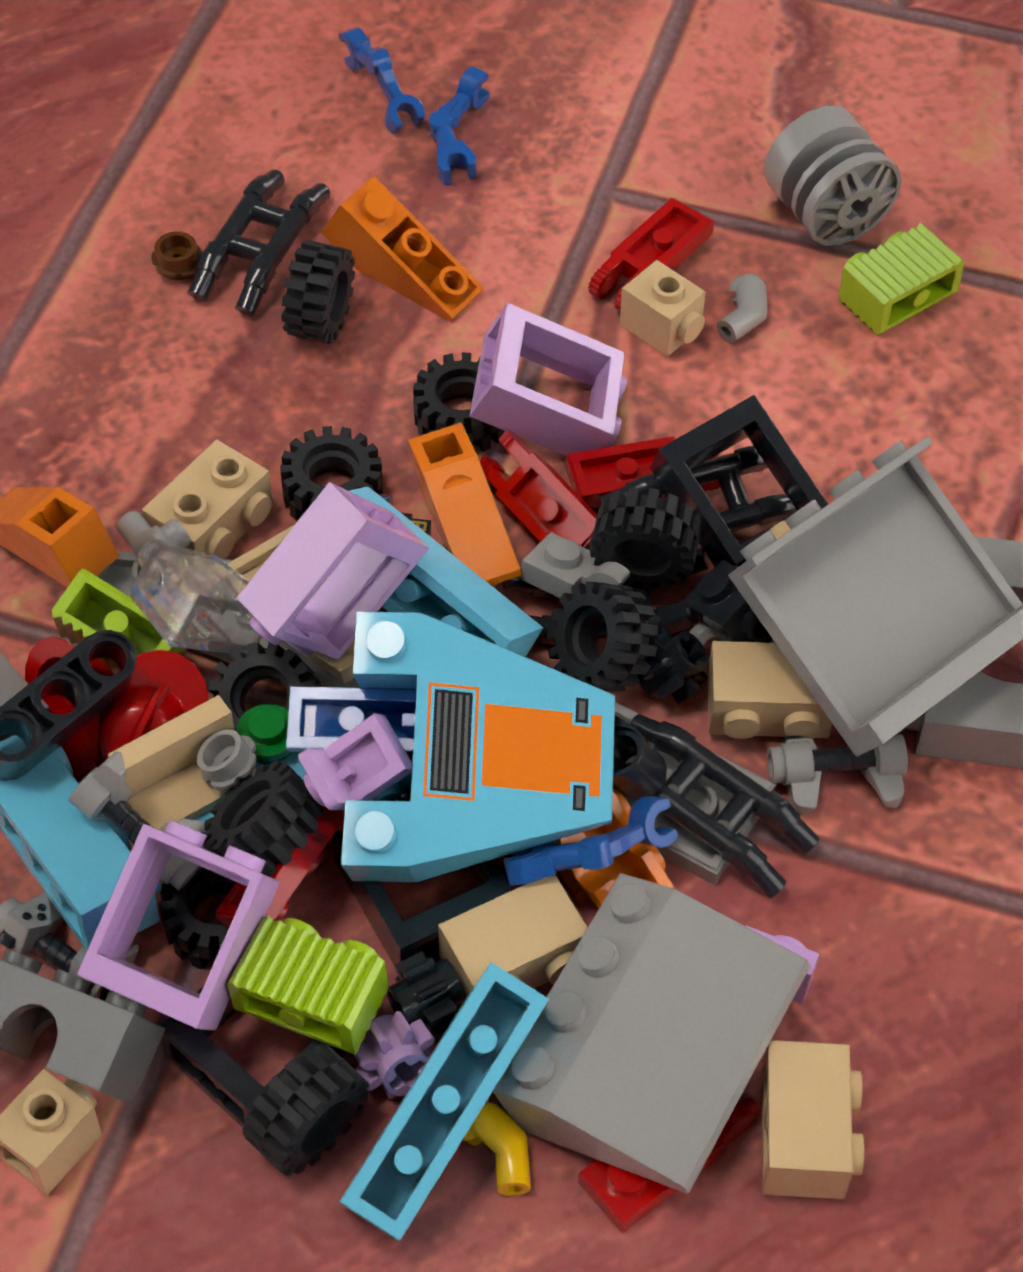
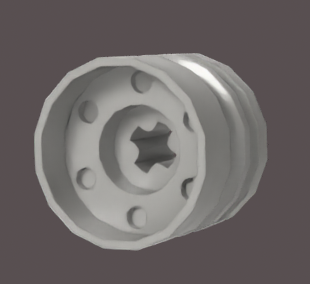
M822 106L806 112L791 122L774 140L766 155L763 172L768 185L781 201L793 210L795 218L800 224L804 225L806 232L813 240L824 246L842 245L858 239L874 228L891 210L899 196L902 183L898 166L885 155L884 150L879 145L871 141L867 130L851 112L842 106Z

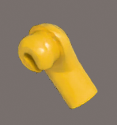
M486 1102L463 1140L468 1141V1143L474 1146L483 1142L495 1153L497 1192L504 1196L524 1195L531 1190L526 1133L497 1104Z

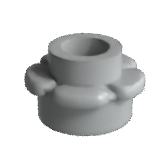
M231 729L220 730L212 734L204 741L197 754V764L201 768L203 780L211 783V786L218 790L240 786V779L246 778L249 774L252 775L257 762V757L254 754L256 751L255 742L250 737L240 736Z

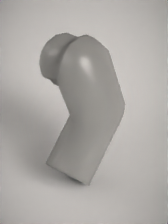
M752 273L737 276L730 284L729 291H736V295L732 300L737 303V308L717 323V330L720 336L728 343L736 342L764 322L767 317V286L760 277Z
M131 511L122 516L116 526L118 532L137 556L150 565H158L175 559L177 557L176 552L186 548L190 543L187 531L175 519L167 521L161 528L157 525L151 527L140 512Z

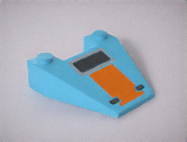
M357 612L353 675L359 687L417 690L411 802L345 800L341 865L352 881L419 882L612 823L615 695L423 613Z

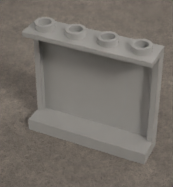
M929 436L909 449L902 440L891 446L872 460L877 471L866 479L859 469L828 490L835 500L821 509L815 499L785 520L791 530L779 539H776L771 530L761 535L740 551L746 562L728 575L856 757L887 742L1023 639V604L916 456L933 444Z

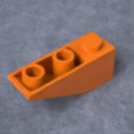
M375 176L370 178L339 206L321 231L334 246L351 250V257H354V267L357 270L449 322L484 289Z
M462 423L409 439L408 443L422 495L447 550L491 586L522 576L519 563L480 461Z
M13 487L0 498V545L67 588L81 569L84 568L98 576L119 557L95 509L60 487Z

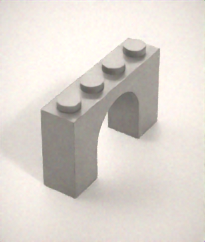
M974 536L1023 604V542ZM981 671L906 726L907 730L916 731L915 755L1023 768V684L1002 681L988 676Z

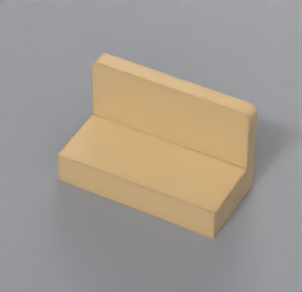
M219 695L115 750L122 753L125 765V779L132 792V796L125 803L141 815V818L148 821L150 826L156 829H160L165 823H169L170 820L174 822L180 819L194 820L212 810L216 803H223L227 799L224 794L228 789L218 790L213 788L211 783L205 782L201 775V768L197 764L198 751L208 737L220 730H234L232 712ZM115 751L109 753V754H108V758H109ZM256 767L254 768V771L251 775L252 777L255 776L257 770Z

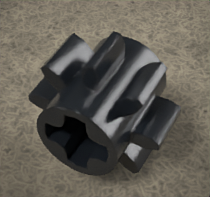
M666 626L658 630V636H649V645L657 646L655 657L645 656L644 661L651 667L646 675L636 674L640 681L639 684L645 692L656 699H664L671 694L679 705L701 691L699 685L708 679L704 670L708 668L709 658L698 638L686 631L672 637Z
M421 951L394 965L398 976L395 977L396 983L388 987L387 998L394 1014L401 1011L409 1025L421 1019L431 1035L435 1037L447 1030L455 1014L458 1012L457 1006L463 1004L467 996L458 973L448 959L443 958L434 963L431 957L426 959Z

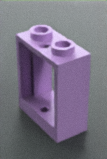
M507 302L484 334L470 417L504 431L508 429L521 438L565 456H568L569 453L611 447L621 427V418L617 417L616 413L627 382L626 377L622 376L625 352ZM519 357H524L592 386L588 413L515 383Z
M329 482L237 596V599L253 615L249 621L251 627L270 643L279 645L283 640L289 642L294 648L307 656H312L314 652H318L339 660L355 640L357 612H378L427 552L429 547L392 511Z
M170 820L165 832L143 824L77 975L194 1028L216 1031L230 999L227 983L262 917L266 916L280 881L261 873L266 862L265 860L230 845L224 857L202 848L207 835ZM171 854L247 886L201 994L125 961Z

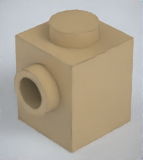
M656 260L622 288L619 325L668 357L683 343L689 344L694 341L702 331L705 323L703 310L706 291Z
M43 1069L0 1114V1160L45 1195H48L103 1135L95 1112V1107L98 1105L96 1099L79 1082L67 1078L62 1083Z

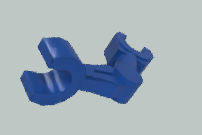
M359 27L338 34L340 41L347 45L350 56L344 58L347 67L350 70L367 67L368 72L372 76L375 75L378 84L386 95L389 105L385 111L384 122L388 130L392 134L400 131L403 124L397 115L398 111L409 113L414 125H420L425 117L424 106L416 97L402 94L392 69V61L388 51L385 48L371 47L370 39Z
M474 66L469 67L463 73L458 83L457 93L452 100L441 106L438 111L433 112L429 117L430 135L434 142L438 144V177L444 185L452 184L450 169L453 167H463L466 169L469 179L476 178V155L463 140L457 141L453 132V128L459 125L462 116L470 107L480 109L490 96L489 91L481 88L489 78L488 73Z
M655 796L641 797L630 810L629 824L606 834L593 835L582 839L580 842L556 845V842H548L511 853L512 857L504 859L509 885L532 883L542 878L554 876L557 871L582 867L583 870L603 869L614 862V857L623 854L637 843L659 848L670 846L678 838L676 829L662 826L654 827L657 814L671 807L669 799Z

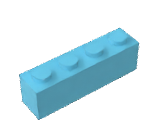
M366 486L350 490V492L392 511L429 547L423 557L383 604V608L388 612L423 613L526 657L543 630L540 624L371 488Z
M17 735L0 742V751L9 755L18 754L26 748L23 740ZM60 746L22 777L13 780L0 779V830L87 951L131 853V845L129 839L121 831L114 828L111 823L105 819L101 822L95 818L90 820L68 801L80 782L78 783L73 777L70 761ZM160 881L137 933L160 921L155 894L162 890Z
M491 962L479 977L338 1203L393 1239L400 1241L549 999Z

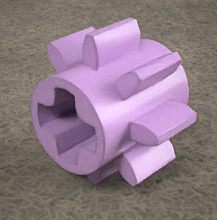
M401 1011L396 1012L394 1015L379 1016L372 1020L370 1029L366 1031L365 1039L360 1044L359 1052L354 1054L359 1062L355 1070L369 1082L370 1087L367 1089L368 1091L376 1089L381 1085L389 1098H394L395 1095L404 1096L433 1051L430 1046L435 1039L421 1019L409 1025Z

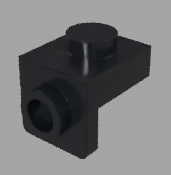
M724 560L711 572L707 573L700 580L698 586L682 601L693 616L725 635L730 642L769 643L772 640L768 631L728 576L737 568Z

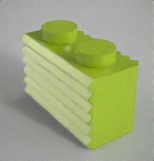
M920 223L916 229L912 227L908 233L905 231L894 233L884 245L880 244L876 250L872 248L868 254L859 252L853 255L843 267L838 298L840 303H845L847 310L852 309L854 316H859L860 321L866 323L868 329L872 328L874 335H879L957 292L965 261L926 226Z
M84 568L77 573L52 609L53 619L60 637H68L70 644H80L88 636L98 631L113 630L122 633L130 639L135 647L136 656L155 650L176 652L183 656L188 647L186 646V637L183 635V629L172 622H168L166 619H162L154 611H147L146 609L149 608H145L141 603ZM102 657L104 661H108L110 669L118 667L120 672V668L117 665V663H115L111 659Z
M269 916L262 917L227 983L234 1009L353 1054L359 1052L360 1044L364 1041L366 1031L370 1029L371 1022L376 1017L377 1009L381 1006L383 997L387 994L389 987L385 961L368 945L355 940L335 943L330 938L323 939L312 926L301 920L286 918L282 922L281 920L274 921Z

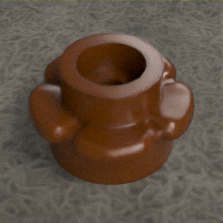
M179 231L169 232L162 235L156 241L151 261L156 266V271L163 277L181 280L196 273V266L202 250L196 245V241L191 235Z

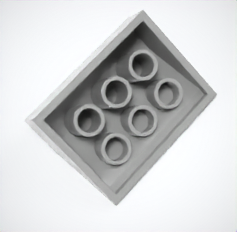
M620 873L547 995L549 1001L495 1086L493 1093L512 1120L526 1133L688 1194L805 978L810 964L806 958L674 888Z

